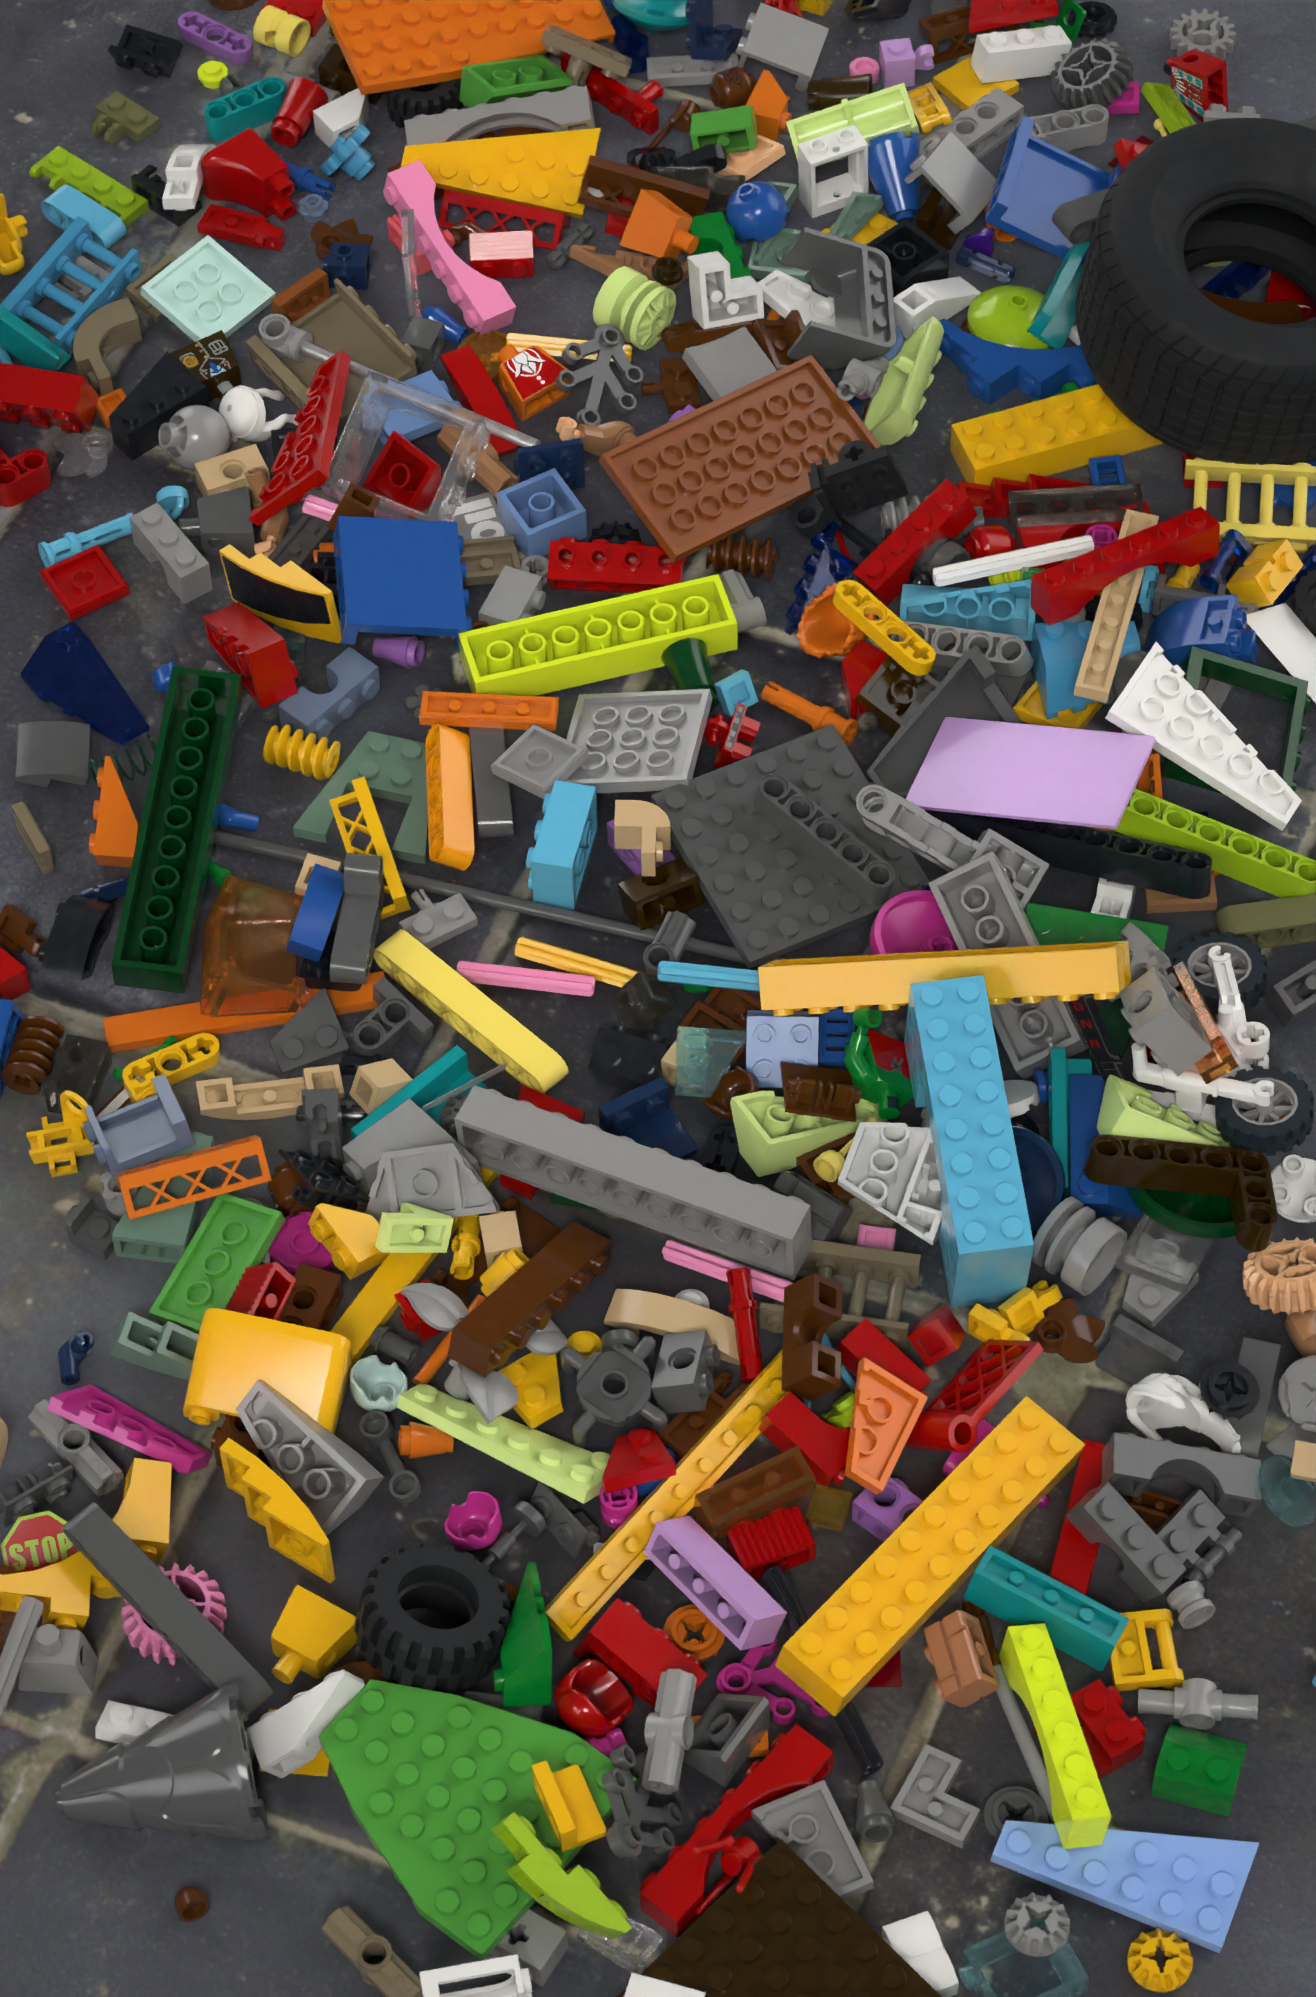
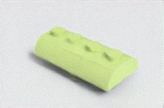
M904 83L850 101L846 98L841 100V104L786 122L797 161L798 144L854 124L867 142L868 147L870 146V139L881 135L904 132L905 137L912 136L911 132L920 134ZM848 155L843 156V157L838 158V159H835V160H832V161H829V162H826V163H824V164L815 166V168H816V167H819V166H822V165H825V164H828V163H831V162H834V161H837V160L845 159L846 157H848Z
M934 316L930 317L904 340L901 351L895 358L889 361V368L886 369L887 373L884 375L877 393L870 400L863 423L880 445H892L904 436H911L918 425V421L915 419L916 415L926 402V397L923 394L934 379L931 371L942 355L939 348L944 336V328Z

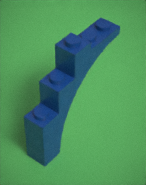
M945 318L939 321L944 328V336L939 351L942 352V356H946L957 365L961 372L968 374L967 388L975 397H979L989 406L1017 387L1024 395L1032 399L1037 397L1040 400L1061 391V385L1069 381H1074L1079 389L1098 384L1086 361L1081 345L1060 349L1008 347L969 334Z

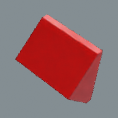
M392 431L362 487L378 496L383 504L402 519H407L409 515L416 517L443 498L441 466L400 433Z

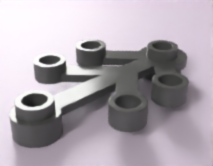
M603 324L599 326L594 332L592 340L582 344L569 343L562 353L563 360L566 363L576 365L582 357L598 352L596 362L575 371L562 370L555 379L556 387L562 392H569L575 385L591 379L585 407L573 419L577 422V426L579 424L601 425V418L597 411L604 384L614 399L615 408L620 414L628 415L636 407L637 401L634 395L623 390L609 366L611 357L621 371L622 381L627 387H637L643 379V371L638 366L631 365L622 350L625 343L624 335L614 325ZM606 336L610 337L613 342L609 341ZM569 351H574L577 357H573ZM628 373L634 374L637 380L631 379ZM562 378H567L570 384L564 383ZM621 400L627 401L630 407L624 406ZM585 417L589 418L593 423L588 422Z
M626 1744L611 1750L610 1759L615 1769L602 1775V1784L608 1794L615 1818L612 1827L607 1830V1841L613 1853L619 1858L636 1857L641 1853L642 1849L654 1850L657 1854L662 1855L674 1849L675 1840L670 1830L682 1824L683 1816L679 1807L673 1802L660 1808L646 1806L651 1791L645 1790L642 1786V1779L648 1749L635 1755L633 1750ZM630 1768L633 1769V1772L636 1778L638 1779L636 1787L633 1783ZM621 1793H623V1796H624V1800H625L626 1807H627V1812H626V1809H625V1805H624V1802H623ZM647 1823L662 1827L647 1833L641 1831L640 1824Z

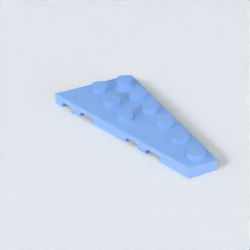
M1006 1820L990 1861L1154 1928L1159 1927L1162 1931L1169 1933L1175 1931L1179 1938L1220 1953L1259 1842L1107 1829L1102 1845L1063 1849L1055 1824Z

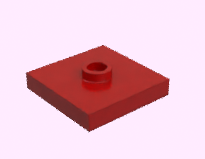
M99 545L39 571L41 580L70 621L130 595L129 586Z

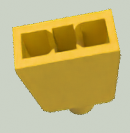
M296 1585L271 1634L270 1639L273 1653L276 1657L280 1658L272 1669L273 1675L286 1684H291L300 1670L314 1678L323 1677L357 1643V1634L355 1632L356 1616Z

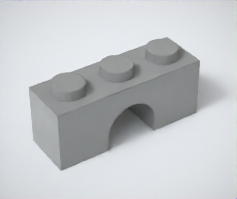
M158 503L129 517L134 544L150 563L159 559L166 574L167 584L184 604L213 590L209 563Z

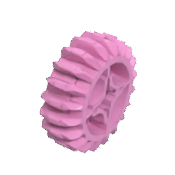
M174 1562L170 1571H165L159 1565L158 1568L183 1594L192 1596L200 1601L196 1602L195 1599H188L223 1634V1621L227 1618L226 1607H224L226 1602L224 1594L219 1591V1585L215 1579L209 1580L205 1570L196 1574L191 1564L184 1571H180L179 1565ZM124 1598L125 1607H122L121 1610L122 1620L124 1621L122 1626L124 1634L129 1636L130 1645L133 1649L139 1648L143 1658L152 1654L153 1660L159 1664L164 1657H168L169 1663L174 1666L177 1658L180 1656L156 1631L148 1627L150 1625Z

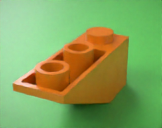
M105 756L104 767H99L97 774V786L101 788L100 800H95L93 806V819L97 821L96 833L90 834L89 852L93 854L98 865L132 867L140 825L111 757Z

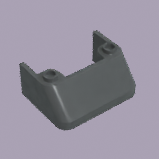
M804 227L781 258L782 264L810 271L811 283L815 290L820 294L834 298L836 328L810 321L787 351V357L801 360L812 354L821 367L838 370L847 367L853 358L866 361L887 354L896 343L891 263L888 256L877 248Z

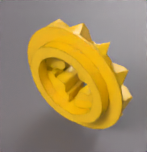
M1158 1927L1148 1933L1142 1931L1140 1936L1133 1943L1131 1942L1127 1955V1965L1133 1979L1142 1987L1155 1992H1169L1179 1988L1188 1980L1192 1971L1193 1957L1189 1950L1188 1942L1180 1939L1175 1931L1169 1933L1162 1931ZM1158 1947H1161L1165 1957L1171 1958L1166 1960L1163 1973H1160V1967L1157 1966L1156 1960L1149 1959L1155 1957Z

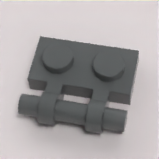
M1201 1489L1193 1491L1154 1532L1190 1571L1183 1578V1583L1193 1580L1200 1583L1207 1582L1215 1573V1566L1222 1559H1228L1236 1551L1235 1545L1243 1537L1242 1533L1235 1527H1231L1224 1535L1219 1532L1216 1527L1226 1517ZM1205 1541L1211 1549L1201 1558L1195 1550Z

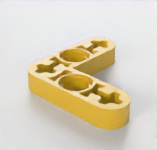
M210 1033L196 1034L128 1064L123 1070L122 1078L125 1091L132 1103L134 1104L156 1095L151 1080L165 1074L171 1086L217 1065L221 1057L218 1039ZM204 1047V1049L206 1051H210V1053L204 1054L202 1051H198V1049ZM186 1054L189 1055V1059H192L191 1062L187 1061ZM171 1059L182 1063L178 1069L168 1071L162 1067L164 1062ZM152 1068H156L158 1076H155V1072L152 1071ZM135 1076H140V1078L145 1079V1081L139 1083L137 1079L133 1078Z

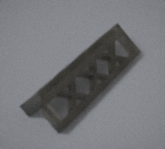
M1141 484L1008 491L1007 516L1008 523H1011V528L1119 522L1124 520L1126 509L1123 510L1118 506L1135 504L1136 509L1129 510L1145 512Z

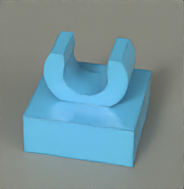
M741 669L714 684L723 712L730 717L733 716L738 702L747 705V708L759 702L748 671Z

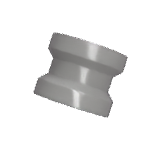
M1196 1580L1178 1586L1167 1597V1603L1170 1608L1178 1612V1621L1183 1629L1195 1628L1205 1623L1216 1611L1213 1602L1204 1597L1205 1589L1202 1584Z

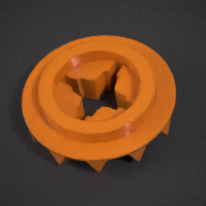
M695 1604L678 1608L670 1614L664 1624L663 1631L670 1636L672 1644L682 1653L694 1656L701 1663L712 1655L717 1656L719 1649L725 1644V1635ZM690 1629L693 1632H697L699 1629L702 1630V1641H698L695 1638L687 1641V1630Z

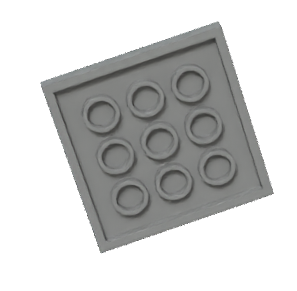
M710 689L579 694L566 740L587 749L588 759L564 782L595 786L596 793L606 794L663 791L678 784L688 786L689 780L693 777L713 700Z

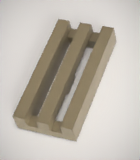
M21 801L12 805L16 829L41 873L44 875L54 871L55 866L51 848L26 804Z

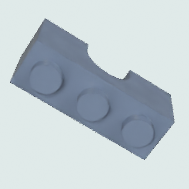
M349 646L326 665L328 688L332 691L325 694H315L301 686L297 690L298 694L288 697L278 705L281 728L286 724L290 725L292 728L291 735L297 729H303V740L306 739L309 733H315L316 743L322 737H327L334 727L343 720L350 718L359 706L366 700L372 699L381 689L379 667Z

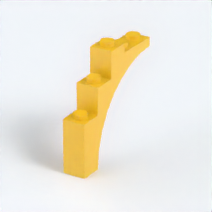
M134 1458L125 1477L121 1505L112 1520L152 1562H160L169 1544L172 1463ZM80 1551L61 1562L35 1571L0 1575V1610L17 1613L22 1598L29 1596L44 1603V1609L41 1614L43 1616L42 1626L52 1624L58 1629H72L82 1632L89 1617L90 1594H94L102 1599L121 1598L122 1596Z

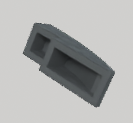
M1243 1337L1238 1364L1248 1369L1255 1376L1260 1388V1398L1252 1413L1244 1415L1240 1420L1236 1417H1229L1227 1420L1236 1433L1240 1435V1454H1244L1248 1458L1258 1459L1281 1345ZM1232 1392L1230 1399H1232V1397H1233L1234 1395H1238V1394H1234V1393Z

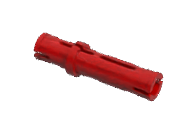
M737 1268L726 1272L731 1304L728 1305V1310L733 1315L742 1383H752L764 1370L756 1320V1311L759 1309L758 1301L754 1300L751 1271L749 1268Z

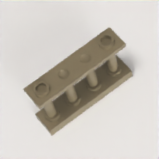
M812 1239V1245L800 1270L816 1272L818 1275L830 1280L834 1275L854 1278L848 1314H842V1319L832 1323L824 1334L828 1338L843 1340L866 1318L897 1348L907 1349L909 1323L899 1322L905 1287L908 1285L918 1287L921 1255ZM779 1275L780 1278L793 1283L792 1279ZM871 1280L891 1283L884 1320L862 1317L868 1283ZM775 1299L774 1304L760 1302L759 1328L768 1329L773 1333H783L784 1302Z

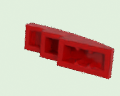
M470 345L440 355L443 366L463 408L519 431L498 389ZM476 428L479 436H483L495 448L499 458L517 452L518 448H522L517 444Z
M1029 474L1025 482L994 477L990 486L958 481L956 485L958 489L970 498L973 507L982 506L983 516L987 518L1035 519L1094 510L1092 486L1088 483Z

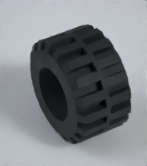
M461 78L386 91L389 118L391 121H395L397 127L405 128L404 120L413 119L417 115H435L443 113L448 109H463L464 104L459 101Z

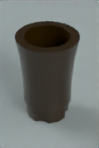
M871 73L850 77L810 80L807 91L808 109L823 110L841 104L843 99L847 98L850 101L873 93Z

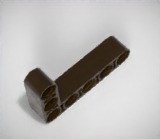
M1107 1134L1098 1135L1092 1140L1083 1169L1085 1176L1089 1180L1105 1185L1229 1197L1237 1242L1243 1248L1253 1252H1260L1268 1247L1278 1220V1212L1269 1162L1262 1153L1251 1149Z

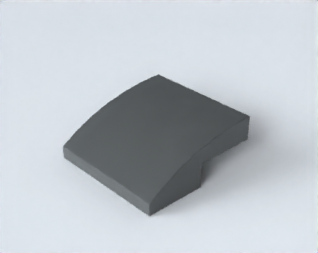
M34 721L18 724L14 781L48 787L52 779L85 786L89 768L90 724L68 721Z

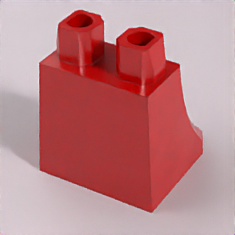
M251 128L208 151L202 158L203 191L208 199L237 203L259 212L266 218L274 214L281 221L288 219L296 213V205L291 201V195L295 190L294 183L289 179L288 165Z

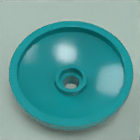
M611 0L613 6L623 17L649 33L669 32L690 26V19L686 18L685 13L688 0Z

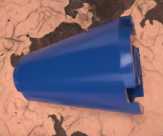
M894 132L869 140L868 176L877 195H882L883 207L889 219L896 220L897 223L904 219L912 221L914 220V215L919 212V176L909 184L904 181L912 171L909 165L920 155V140L915 132H911L912 138L905 137L904 132Z

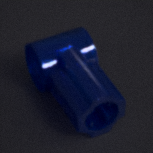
M622 15L612 17L610 22L615 30L612 44L620 54L632 58L629 72L642 73L646 71V58L650 57L648 36L638 32L635 26Z

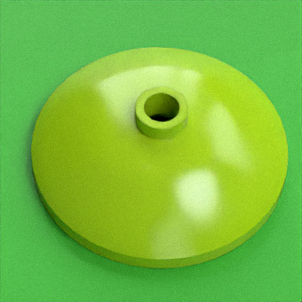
M1002 285L980 293L971 302L967 314V325L972 335L1008 347L1025 349L1052 348L1027 331L1045 296L1039 291L1020 285Z

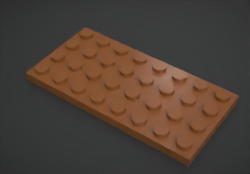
M811 354L601 454L599 463L670 560L675 563L791 506L799 499L813 495L808 473L812 472V463L816 462L819 468L823 466L822 460L826 458L830 465L839 462L838 454L841 448L851 441H864L871 450L879 448L881 445L850 404L838 397L836 393L837 387Z

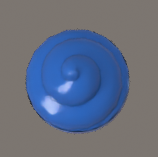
M176 662L165 664L152 673L154 678L153 685L157 691L167 694L172 667H178Z

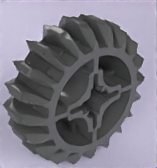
M1093 38L1088 44L1082 41L1081 46L1077 48L1071 47V52L1069 54H1062V61L1055 63L1056 69L1051 72V87L1057 101L1067 110L1085 107L1090 104L1102 106L1109 104L1113 106V100L1116 98L1121 99L1122 91L1130 89L1129 82L1133 80V64L1127 51L1117 44L1116 41L1109 42L1106 38L1100 42Z

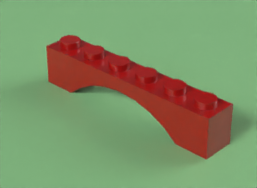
M1200 506L1031 576V608L1050 626L1077 615L1103 588L1135 569L1164 562L1180 563L1192 567L1214 558L1219 554L1220 523Z
M797 1724L788 1734L785 1732L781 1733L772 1743L770 1753L762 1762L756 1760L748 1768L744 1776L745 1780L736 1789L730 1788L722 1796L718 1805L719 1808L710 1817L704 1816L696 1824L692 1832L693 1836L684 1846L678 1844L670 1852L666 1860L667 1864L659 1873L653 1872L644 1880L640 1887L641 1910L674 1937L679 1938L699 1916L696 1913V1908L705 1898L709 1871L720 1851L717 1850L695 1856L692 1852L693 1849L719 1841L727 1834L732 1835L747 1820L752 1818L751 1810L824 1780L833 1770V1751Z

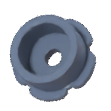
M317 194L307 195L298 204L300 207L299 213L302 215V218L310 223H316L325 219L326 211L329 209L328 201Z

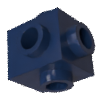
M331 242L329 255H324L323 271L328 274L330 288H336L334 280L338 278L346 287L350 285L354 289L367 290L371 271L369 244Z

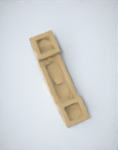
M339 1064L303 1068V1077L238 1085H233L232 1077L196 1081L200 1114L220 1119L261 1120L295 1115L297 1107L303 1105L302 1090L338 1088L340 1099L344 1098Z
M632 1289L615 1290L604 1319L605 1325L631 1330L638 1335L641 1329L661 1336L671 1333L707 1330L712 1344H716L719 1349L720 1360L740 1366L735 1326L732 1318L698 1304L663 1294Z

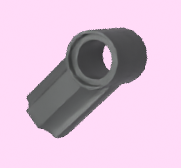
M668 911L655 939L644 950L645 971L649 975V981L654 984L665 985L669 982H660L657 979L658 967L652 964L657 960L679 962L696 929V922L686 914L678 911Z

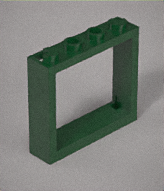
M1192 646L1181 663L1180 668L1185 672L1184 678L1195 690H1198L1200 676H1204L1289 702L1278 775L1295 792L1297 781L1293 780V775L1297 771L1302 757V753L1297 751L1298 744L1302 742L1306 731V724L1302 723V719L1308 711L1311 700L1310 696L1306 695L1308 681ZM1164 757L1161 776L1223 794Z

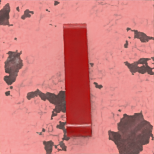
M1085 1439V1446L1080 1456L1066 1514L1091 1489L1102 1485V1450L1106 1443ZM1066 1516L1049 1577L1087 1596L1100 1542L1090 1544Z

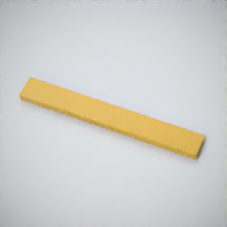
M479 1166L482 1180L488 1188L499 1173ZM453 1217L454 1221L450 1237L458 1228L460 1217ZM389 1253L330 1332L340 1334L351 1341L352 1367L369 1346L370 1338L375 1329L380 1325L384 1326L399 1305L394 1295L401 1292L403 1288L416 1284L438 1253Z

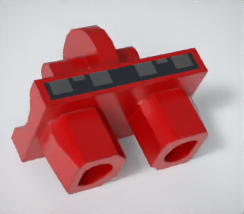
M738 702L733 716L728 718L727 723L724 721L725 717L721 714L715 715V718L707 719L703 734L708 739L707 744L709 746H716L717 742L720 743L712 767L719 769L724 767L726 763L732 764L750 757L752 747L737 741V738L752 743L760 727V722L745 715L747 705Z

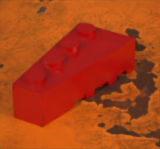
M239 602L202 617L209 644L233 674H241L243 687L261 709L298 694L295 680L299 678L298 671L293 661L289 658L285 639Z

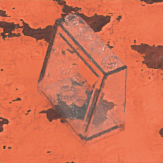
M368 371L334 451L329 470L330 476L326 483L321 486L326 499L339 504L351 482L359 486L391 409L462 429V432L428 514L369 491L380 498L375 508V517L407 519L411 515L418 520L454 522L453 516L457 506L460 507L465 500V487L469 477L473 478L477 471L479 453L481 449L487 447L490 431L484 417L382 374Z

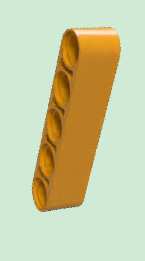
M435 723L429 729L425 741L429 857L432 862L465 871L473 860L475 850L470 737L466 732Z

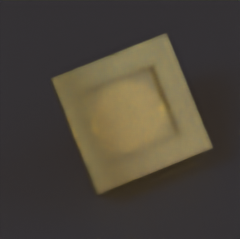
M816 1483L805 1515V1522L842 1533L853 1503V1493Z

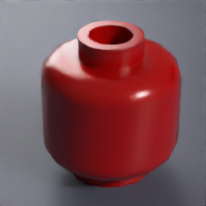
M1002 525L978 526L972 529L968 537H966L964 549L970 553L971 559L1014 551L1016 543L1014 537Z

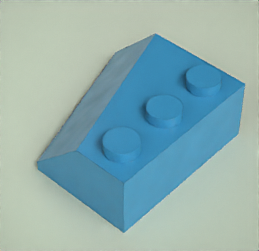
M1091 621L1057 622L1050 626L1047 623H1034L1030 653L1032 658L1035 659L1033 669L1046 719L1057 717L1058 711L1071 708L1073 712L1085 710L1086 704L1100 702L1073 695L1093 626ZM1130 621L1120 658L1127 653L1141 651L1140 639L1134 621ZM1108 698V702H1107V703H1104V702H1100V703L1106 705V704H1110L1111 701H1110L1109 698Z

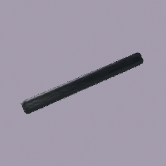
M775 1566L763 1572L762 1581L769 1595L787 1612L783 1621L792 1637L809 1619L783 1569ZM851 1700L834 1719L862 1772L865 1775H870L879 1771L884 1765V1761Z

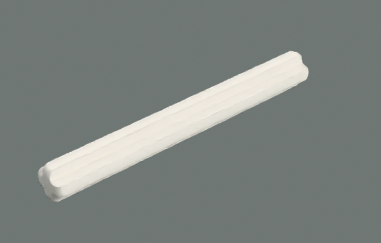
M1084 535L943 565L932 569V578L936 587H942L1017 571L1023 567L1031 568L1073 559L1093 551L1094 542L1090 535Z

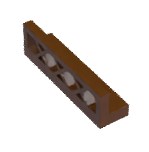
M971 4L919 19L920 31L928 39V44L933 46L935 56L932 57L934 64L973 53L975 42L970 44L964 42V39L969 34ZM1044 18L1035 20V23H1044ZM1019 24L1009 25L1004 32L1029 28L1028 26L1021 27ZM993 29L980 32H982L981 34L991 33ZM947 38L953 40L946 51L938 53L937 41Z
M590 155L582 177L577 203L630 218L641 189L660 192L691 217L703 215L709 200L710 190ZM587 188L598 189L604 196L595 197L586 194ZM617 198H629L634 205H623Z

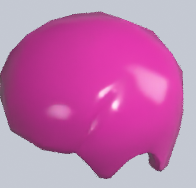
M472 1491L468 1493L465 1503L461 1505L452 1504L448 1518L444 1523L448 1541L460 1550L467 1552L477 1551L490 1546L499 1537L503 1525L497 1499L488 1492Z

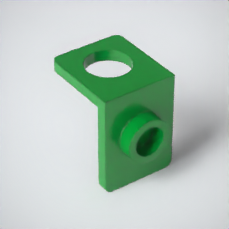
M1065 0L1055 23H1029L1028 28L1060 25L1070 41L1074 43L1085 19L1086 10L1075 0ZM1071 8L1076 14V20L1072 26L1067 22V13Z

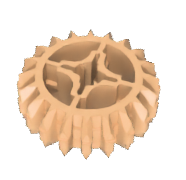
M1298 1237L1295 1240L1283 1238L1281 1242L1277 1243L1270 1241L1265 1250L1248 1254V1260L1244 1262L1242 1274L1243 1288L1246 1291V1296L1250 1297L1251 1304L1259 1305L1261 1310L1271 1309L1273 1314L1281 1311L1286 1312L1288 1315L1292 1312L1304 1314L1306 1310L1310 1309L1316 1311V1243H1314L1313 1238L1306 1241L1300 1240Z

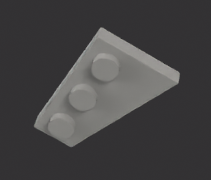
M825 1780L751 1810L752 1818L777 1843L782 1839L844 1901L874 1888V1881Z

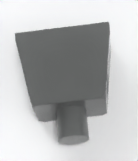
M248 486L201 497L197 500L198 517L179 519L180 530L187 538L201 537L203 553L206 555H220L219 550L229 544L244 555H256L254 551L253 523L248 519L252 512Z

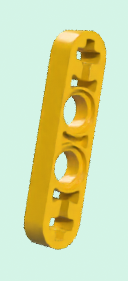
M843 580L837 584L832 601L834 606L909 673L923 676L931 672L936 657L932 646L857 581ZM864 614H875L881 620H869ZM887 635H899L904 641H893Z

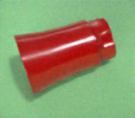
M301 77L292 79L281 107L273 119V124L270 128L271 138L279 145H284L288 148L294 147L303 138L308 127L313 122V110L328 103L326 92L317 83Z

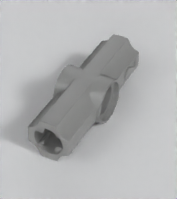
M43 1399L36 1404L28 1416V1421L58 1453L64 1467L72 1465L73 1471L98 1497L101 1495L108 1496L116 1490L120 1481L124 1478L123 1472L91 1439L89 1430L46 1410L50 1400ZM75 1445H81V1447L77 1449H70Z
M667 1669V1671L661 1672L655 1710L648 1714L645 1722V1742L648 1747L642 1779V1786L645 1790L671 1795L672 1792L678 1791L684 1752L691 1748L694 1739V1722L691 1711L697 1678L693 1673H688L681 1669Z

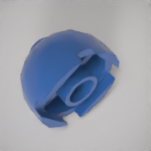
M755 181L745 183L734 191L727 202L726 219L733 227L735 239L747 243L746 239L755 238L756 242H762L775 236L787 224L785 217L787 214L790 216L791 211L778 188L767 182Z

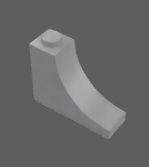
M409 1098L342 1147L345 1160L343 1168L348 1177L360 1181L370 1190L378 1174L377 1167L382 1152L457 1141ZM458 1143L482 1179L478 1160Z

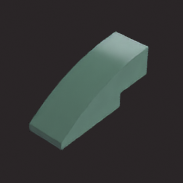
M129 1311L119 1323L108 1354L152 1371L189 1380L199 1334L170 1321L161 1326Z

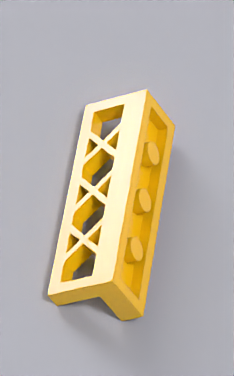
M365 776L352 780L354 792L330 799L329 802L346 852L373 855L371 853L375 848L377 855H382L383 874L388 885H384V892L390 894L394 904L383 907L381 919L411 908ZM359 801L361 811L355 822L341 816L339 808ZM364 819L366 821L367 827L361 824ZM345 825L348 826V827H351V829H350V831H349L348 833H347V830H346ZM357 831L371 836V841L365 851L351 845V841Z

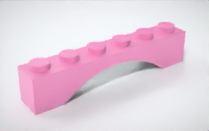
M418 160L387 173L385 188L383 189L387 203L395 207L402 226L411 232L415 238L417 249L421 254H425L430 261L436 278L441 279L447 287L449 298L454 304L457 303L462 310L467 326L473 328L475 332H480V335L512 324L516 305L502 284L468 266L446 243L434 213L436 183L422 162Z

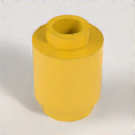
M512 1247L508 1252L503 1251L480 1276V1281L483 1284L480 1289L486 1297L490 1296L530 1259L515 1247Z

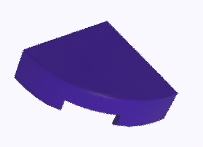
M982 228L979 232L966 236L962 246L973 249L974 254L980 252L992 257L995 229Z

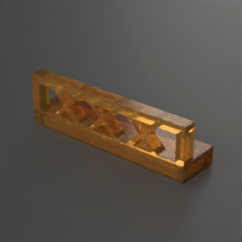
M1180 962L1173 966L1183 986V989L1178 992H1181L1186 1001L1194 1008L1212 1047L1210 1053L1195 1063L1207 1085L1239 1066L1200 990L1184 963Z

